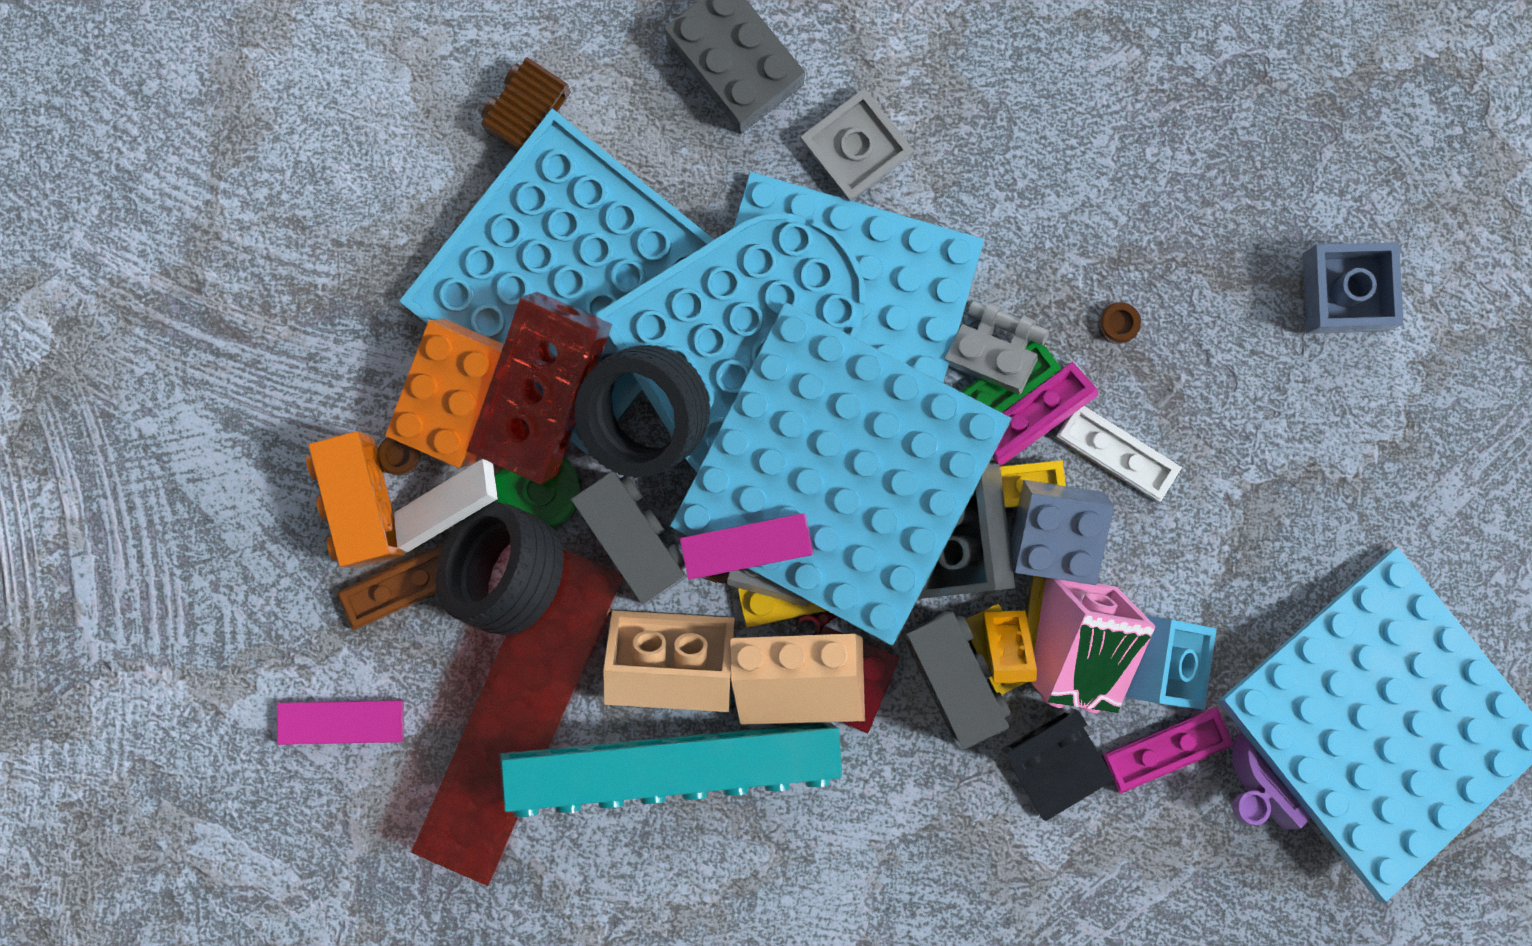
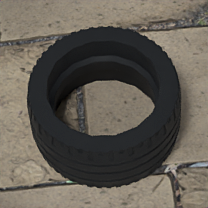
M658 345L629 347L602 360L584 378L575 398V424L584 447L587 448L588 453L600 465L621 476L644 478L673 468L695 450L704 437L707 425L709 424L710 399L701 375L679 353ZM625 373H637L653 380L666 393L674 410L675 421L672 439L666 446L661 448L647 447L633 441L620 428L613 414L611 397L615 381L619 376Z
M494 501L454 525L449 536H447L436 567L435 584L441 606L449 615L457 620L489 633L507 636L519 634V632L529 629L550 607L562 579L564 553L561 545L562 542L556 530L544 520L513 505ZM510 544L511 553L506 571L498 585L489 593V581L493 567L502 551Z

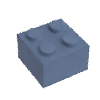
M1399 242L1318 244L1303 253L1306 334L1387 332L1404 325Z
M1023 480L1010 541L1014 572L1097 585L1114 505L1106 494L1100 491Z

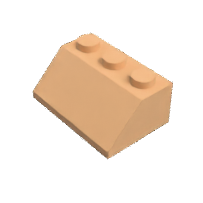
M612 610L604 664V705L729 712L731 687L730 638H734L735 618Z
M857 634L730 638L731 682L741 725L865 721L863 637Z

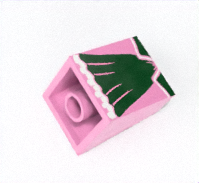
M1046 578L1034 650L1037 676L1036 682L1031 683L1042 695V700L1053 707L1064 708L1065 705L1080 707L1091 713H1099L1100 710L1118 713L1156 626L1116 586L1099 583L1091 585Z

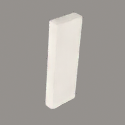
M1085 406L1065 419L1054 437L1157 503L1162 501L1182 469L1181 466Z
M481 459L394 512L397 548L409 552L497 500L493 463Z

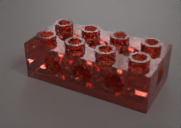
M538 291L520 297L467 452L541 485L556 476L576 425L574 406L576 405L577 391L587 374L598 364L612 324ZM549 342L555 346L557 357L551 353ZM536 381L542 386L543 394L537 390ZM522 419L528 424L529 431L523 426Z

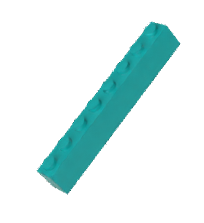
M831 722L499 753L503 806L505 812L513 811L514 817L535 816L539 814V809L556 807V812L559 813L576 812L582 809L581 804L598 803L599 808H617L624 805V800L640 799L642 804H658L665 802L666 796L682 794V799L698 800L708 797L707 792L724 790V795L737 796L749 793V787L765 786L766 791H784L790 789L789 783L805 782L807 787H825L830 785V779L842 778L839 728Z

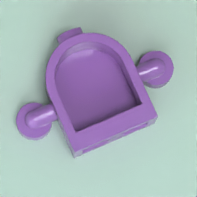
M1237 726L1236 728L1240 733L1233 746V766L1238 779L1248 791L1238 794L1233 801L1232 811L1235 818L1241 824L1251 826L1260 825L1271 816L1283 830L1301 829L1311 817Z

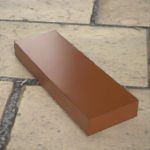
M443 545L337 592L352 630H358L437 594L435 584L436 567Z

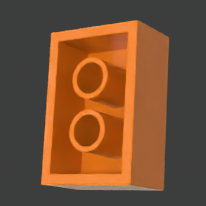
M445 318L428 320L385 436L457 468H463L475 463L518 350Z
M355 431L308 444L311 455L306 456V464L311 479H317L321 496L316 497V503L321 519L323 521L328 520L331 536L327 537V547L333 561L338 560L339 567L361 568L405 556L404 551L397 548L394 512L383 469L378 462L375 438Z

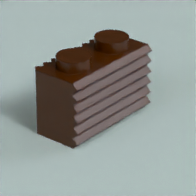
M528 57L524 59L523 64L519 65L516 63L511 67L504 80L506 85L504 91L501 92L499 98L492 97L481 113V117L484 118L481 123L484 130L516 153L553 108L558 112L571 93L566 82Z

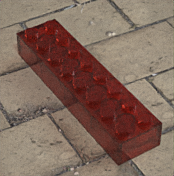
M563 549L564 565L562 579L550 607L529 629H525L523 632H519V634L507 635L411 851V853L486 886H489L495 880L522 818L514 817L513 811L505 812L499 753L552 749L625 582L621 573L566 549Z

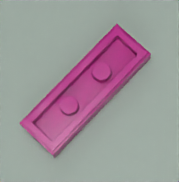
M1073 361L1002 412L1011 417L1012 420L992 456L995 462L1000 464V467L1099 396L1097 388Z
M806 513L680 538L688 580L814 555Z
M404 700L277 703V745L404 742Z
M1212 707L1101 755L1114 777L1113 783L1117 792L1121 794L1234 745L1218 707Z

